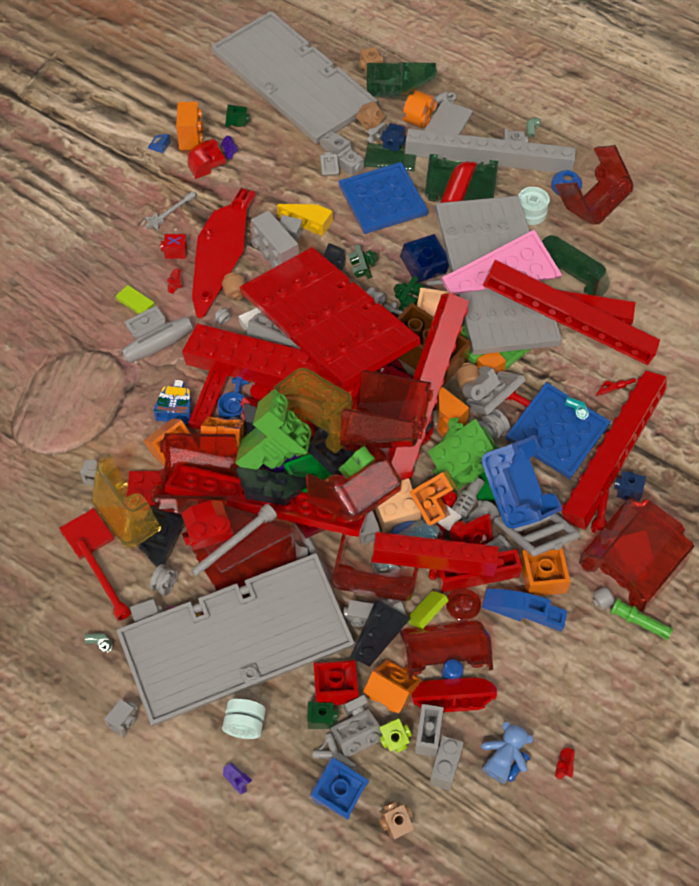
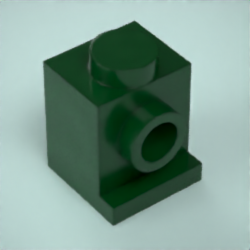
M227 104L225 127H228V125L245 127V123L249 124L250 114L247 113V107Z
M308 701V729H330L333 727V722H338V709H333V703H312V701Z

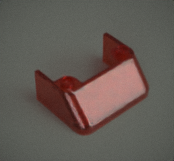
M616 145L594 148L600 164L595 169V177L598 183L584 196L577 182L558 183L555 185L566 209L592 225L600 224L633 191V181Z
M359 441L357 442V450L365 446L369 453L374 456L375 460L348 479L335 474L322 480L307 474L308 502L344 520L357 521L401 491L402 481L384 451Z
M342 534L332 575V583L335 588L398 601H408L413 597L420 568L414 567L413 577L402 576L396 578L357 571L351 566L343 565L347 535Z
M480 621L425 626L423 629L413 627L400 631L404 667L409 680H413V675L421 674L426 669V666L445 664L450 659H455L459 662L466 661L474 668L483 667L486 664L489 670H493L491 637Z

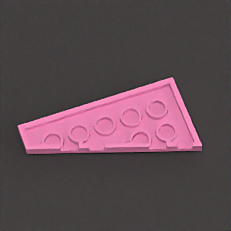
M532 230L442 277L441 281L448 293L450 292L454 295L487 290L488 288L482 285L494 260L508 265L538 281L561 278L562 274L535 230Z

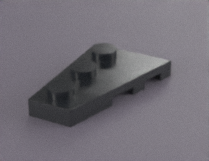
M375 600L350 658L370 667L411 618Z

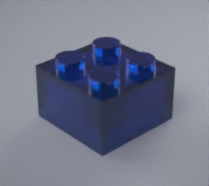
M435 234L403 244L400 258L411 277H418V283L447 273L449 268L447 254Z

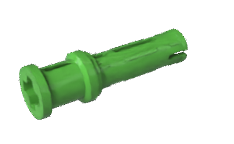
M620 598L617 599L610 612L611 615L616 614L624 618L627 623L633 622L665 640L669 639L673 628L639 612L636 606L631 607L622 602Z

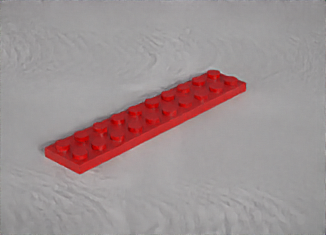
M181 464L177 465L165 485L166 493L205 502L210 500L222 501L223 506L258 514L260 509L268 504L276 512V518L355 537L360 536L369 510L368 507L303 492L297 497L292 498L286 505L245 499L238 477Z

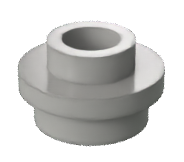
M228 308L219 309L215 313L214 321L220 325L226 323L231 317L230 310Z

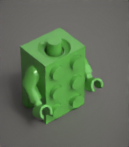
M450 418L448 421L449 429L437 446L428 451L436 465V468L433 469L435 476L448 471L457 486L456 491L467 483L475 482L479 475L485 472L482 465L484 454L498 449L485 426L481 427L477 419L463 427L462 423H457L459 418Z

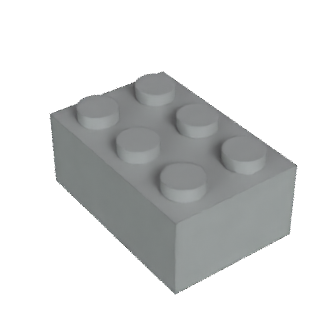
M269 210L251 219L252 245L255 249L258 248L263 258L271 263L272 268L299 254L298 243Z

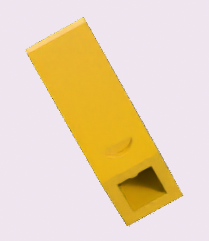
M318 204L277 205L279 218L285 215L302 219V228L314 234L323 236L333 223V211Z

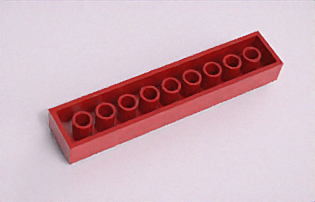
M199 323L196 324L182 350L186 365L208 371L214 370L215 373H225L227 376L234 378L236 376L241 377L245 381L354 410L359 409L371 382V376L368 375L348 388L343 389L300 349Z

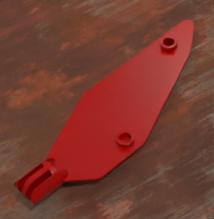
M241 187L231 204L213 211L197 237L192 300L196 317L199 319L206 315L222 288L224 277L232 272L244 252L246 215L249 206L256 196L255 191Z

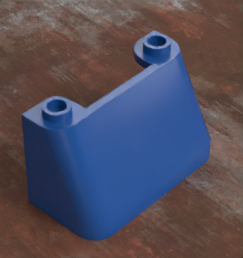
M536 435L487 452L482 457V465L502 520L511 529L539 522L563 510L555 494H542L529 459L539 452Z

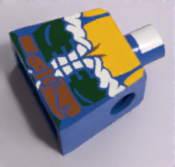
M175 380L173 387L164 386L153 409L155 421L168 422L173 418L180 419L184 424H188L191 417L190 389L184 388V381Z

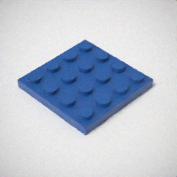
M402 162L339 180V187L363 234L428 215V209Z
M546 382L508 432L505 439L514 443L536 435L539 452L533 457L566 478L571 479L609 427L611 421L588 407L589 414L587 418H578L573 408L565 406L568 395Z

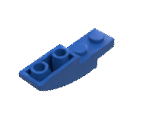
M486 589L482 608L517 621H521L524 618L560 632L564 629L567 610L550 605L551 600L512 590Z

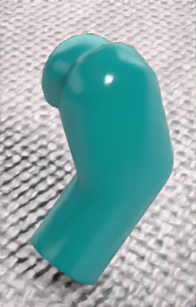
M569 396L567 397L565 406L573 408L578 418H587L589 412L585 403Z

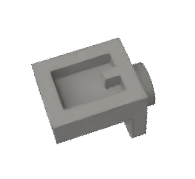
M325 152L323 155H320L322 177L339 175L337 154Z

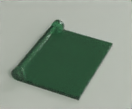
M368 143L364 168H383L402 162L406 170L414 172L416 155L405 154L406 146H401L399 151H391L383 148V144Z

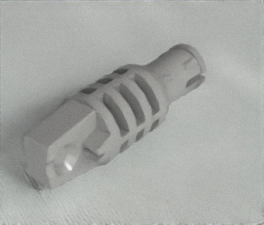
M477 478L475 482L470 483L467 490L461 492L451 508L462 516L459 521L466 519L476 503V495L484 485L482 479Z

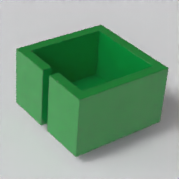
M311 454L284 464L285 474L312 478L311 486L309 488L304 487L301 489V492L320 497H326L335 493V479L333 475Z

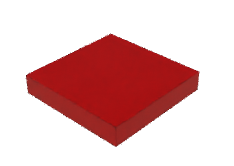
M94 508L59 528L79 560L83 559L84 555L77 545L78 539H84L92 553L114 540L113 535Z

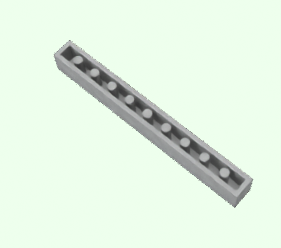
M408 129L405 155L461 162L472 161L478 164L558 173L565 170L573 171L576 148Z

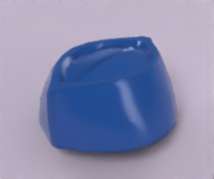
M228 392L222 395L218 401L219 417H239L244 411L241 401L245 396L237 392Z

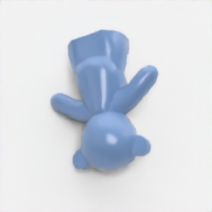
M504 722L502 725L505 731L503 740L488 741L481 745L483 750H497L485 763L482 771L502 784H505L508 779L513 759L516 761L520 771H527V765L519 749L525 744L533 742V737L528 735L525 729L518 725H510L508 722Z

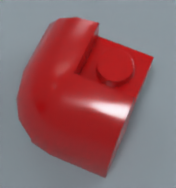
M214 138L191 148L187 158L188 167L195 179L211 174L212 168L226 163L224 155L218 148V142Z

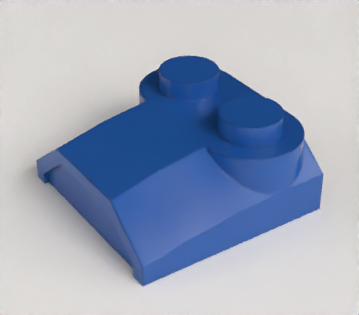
M332 757L319 775L309 797L316 804L323 805L348 820L369 780Z

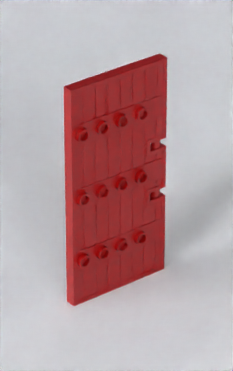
M313 247L240 286L241 294L343 389L355 384L421 344L418 335L381 304H375L374 298L356 283H350L349 277Z

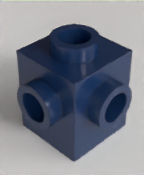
M390 123L381 135L383 148L399 151L406 142V127Z
M623 471L621 478L616 479L614 489L618 490L616 497L622 498L625 501L640 502L646 476Z

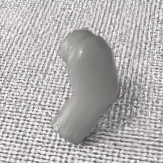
M442 92L434 98L437 104L442 103L443 100L453 103L456 95L453 92Z

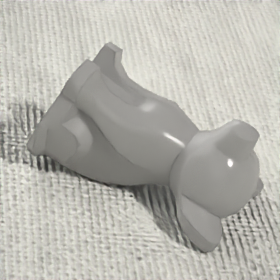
M479 500L477 502L478 507L470 513L468 519L461 521L469 523L487 513L491 515L490 520H492L494 517H498L499 511L491 502Z

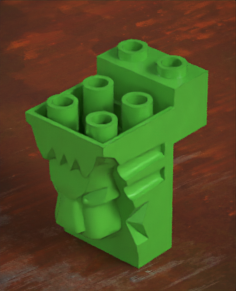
M275 389L258 402L253 422L256 428L240 442L235 462L240 467L258 470L264 464L274 469L275 467H280L287 458L291 459L294 455H305L308 452L311 436L310 427L298 419L294 412L287 409L289 401Z

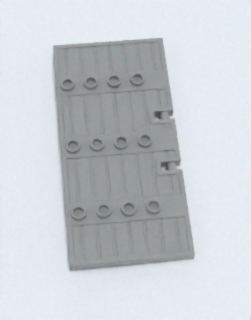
M272 11L211 46V52L315 144H318L320 138L328 132L332 131L335 133L356 120L355 115L362 105L374 101L377 105L376 98L339 67L334 69L332 61L314 46L309 48V42Z
M519 196L436 203L435 212L451 273L529 233ZM490 289L457 294V296L469 301L467 306L468 313L463 320L468 340L472 342V355L561 345L562 339L557 322Z
M316 553L245 580V586L240 588L237 584L198 598L199 603L192 606L191 602L116 630L152 727L355 645ZM249 593L250 597L243 599L242 595ZM203 611L204 615L196 617L195 613Z

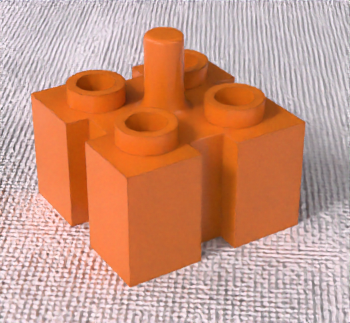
M207 417L201 425L200 448L205 449L207 452H216L218 449V460L224 461L226 453L234 454L238 452L240 442L245 437V420Z

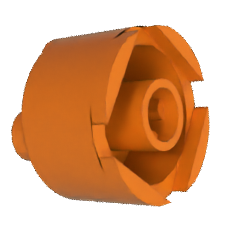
M413 90L414 94L408 96L403 113H406V117H403V121L424 128L427 127L432 119L430 117L437 108V102L434 96Z

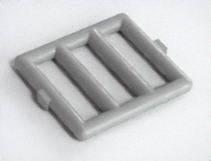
M556 513L539 522L515 529L508 528L501 516L494 519V523L532 556L540 555L552 549L559 550L562 548V545L580 538V533ZM550 519L556 523L524 537L518 533ZM560 530H565L568 533L538 547L530 544Z

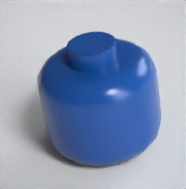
M450 659L446 661L441 671L443 679L461 678L464 667L458 660Z

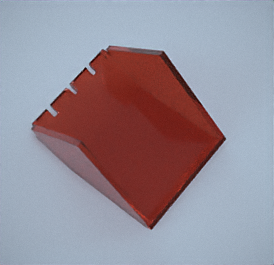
M224 506L234 535L259 516L237 508ZM276 520L267 523L263 522L206 568L204 572L216 591L237 584L239 588L245 586V580L297 561L295 531L291 525ZM226 541L194 550L193 553L196 555L197 561L199 563ZM249 593L242 595V597L245 598L249 596Z

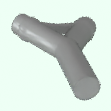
M326 734L323 746L318 750H314L312 757L317 759H331L333 757L353 770L356 764L338 751L333 734ZM326 744H328L330 751H325L322 749L326 746Z

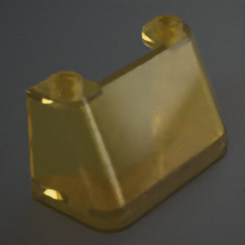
M307 368L295 370L274 387L276 391L287 398L289 401L287 409L294 412L298 419L302 422L308 420L328 432L329 436L325 443L329 450L337 453L344 447L353 405L352 397L348 392Z
M109 453L96 464L92 503L123 546L133 548L160 531L161 527L148 502L142 495L132 494L124 499L122 489L128 485L116 466L114 458Z

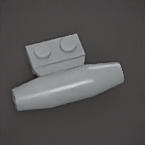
M154 306L124 322L133 338L136 339L123 348L121 352L127 363L149 357L179 341L192 331L193 327L187 317L166 323L165 317L159 308Z

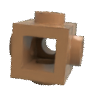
M376 47L360 50L359 65L361 70L363 69L366 75L381 72L383 57L379 55Z
M371 101L362 105L355 117L368 131L370 128L373 129L380 125L385 115L375 102Z
M391 801L383 806L384 809L379 811L381 818H379L380 825L384 831L387 830L389 836L393 839L414 830L410 820L413 816L407 805L404 806L400 802Z

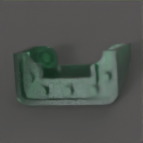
M367 63V92L376 97H405L434 79L437 74L436 63Z
M438 154L429 155L425 197L428 198V201L437 202L442 199L453 169L462 162L448 161L447 158H443L442 161L438 159ZM490 160L489 164L484 165V162L477 164L463 201L494 198L498 161Z
M555 235L547 236L542 240L557 268H560L586 285L584 293L602 297L608 291L611 280L603 264Z

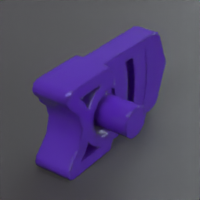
M227 135L224 137L221 145L226 158L232 159L233 154L238 151V148L231 136Z
M233 763L226 765L223 769V776L231 783L233 788L239 794L245 793L246 784L252 782V779Z

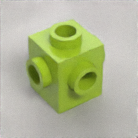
M400 717L379 727L382 733L380 740L385 749L389 748L390 752L395 750L396 753H399L408 748L407 744L410 743L409 737L412 736V733L407 724L403 725ZM397 733L400 738L396 740L392 737V734Z

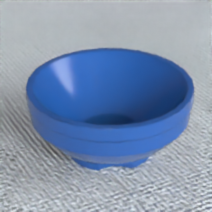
M560 171L553 176L551 188L554 193L561 197H574L581 192L582 179L573 171ZM571 176L573 179L568 181L565 180L563 177Z

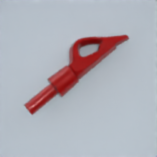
M636 379L621 380L616 383L605 381L595 396L626 388V385L635 383Z

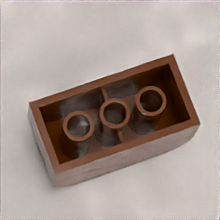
M411 303L397 319L420 337L421 344L398 358L416 370L434 317L414 303ZM460 334L457 336L456 348L449 360L450 366L444 374L443 385L451 379L470 357L472 342Z

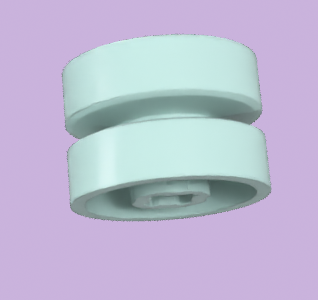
M527 187L521 190L518 196L527 224L537 225L542 223L547 217L550 201L548 193L539 187Z
M247 699L229 700L222 730L228 735L237 738H259L266 711L265 707Z

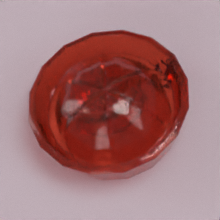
M466 588L456 589L447 596L449 601L446 603V609L456 621L468 622L480 613L481 600L472 590Z

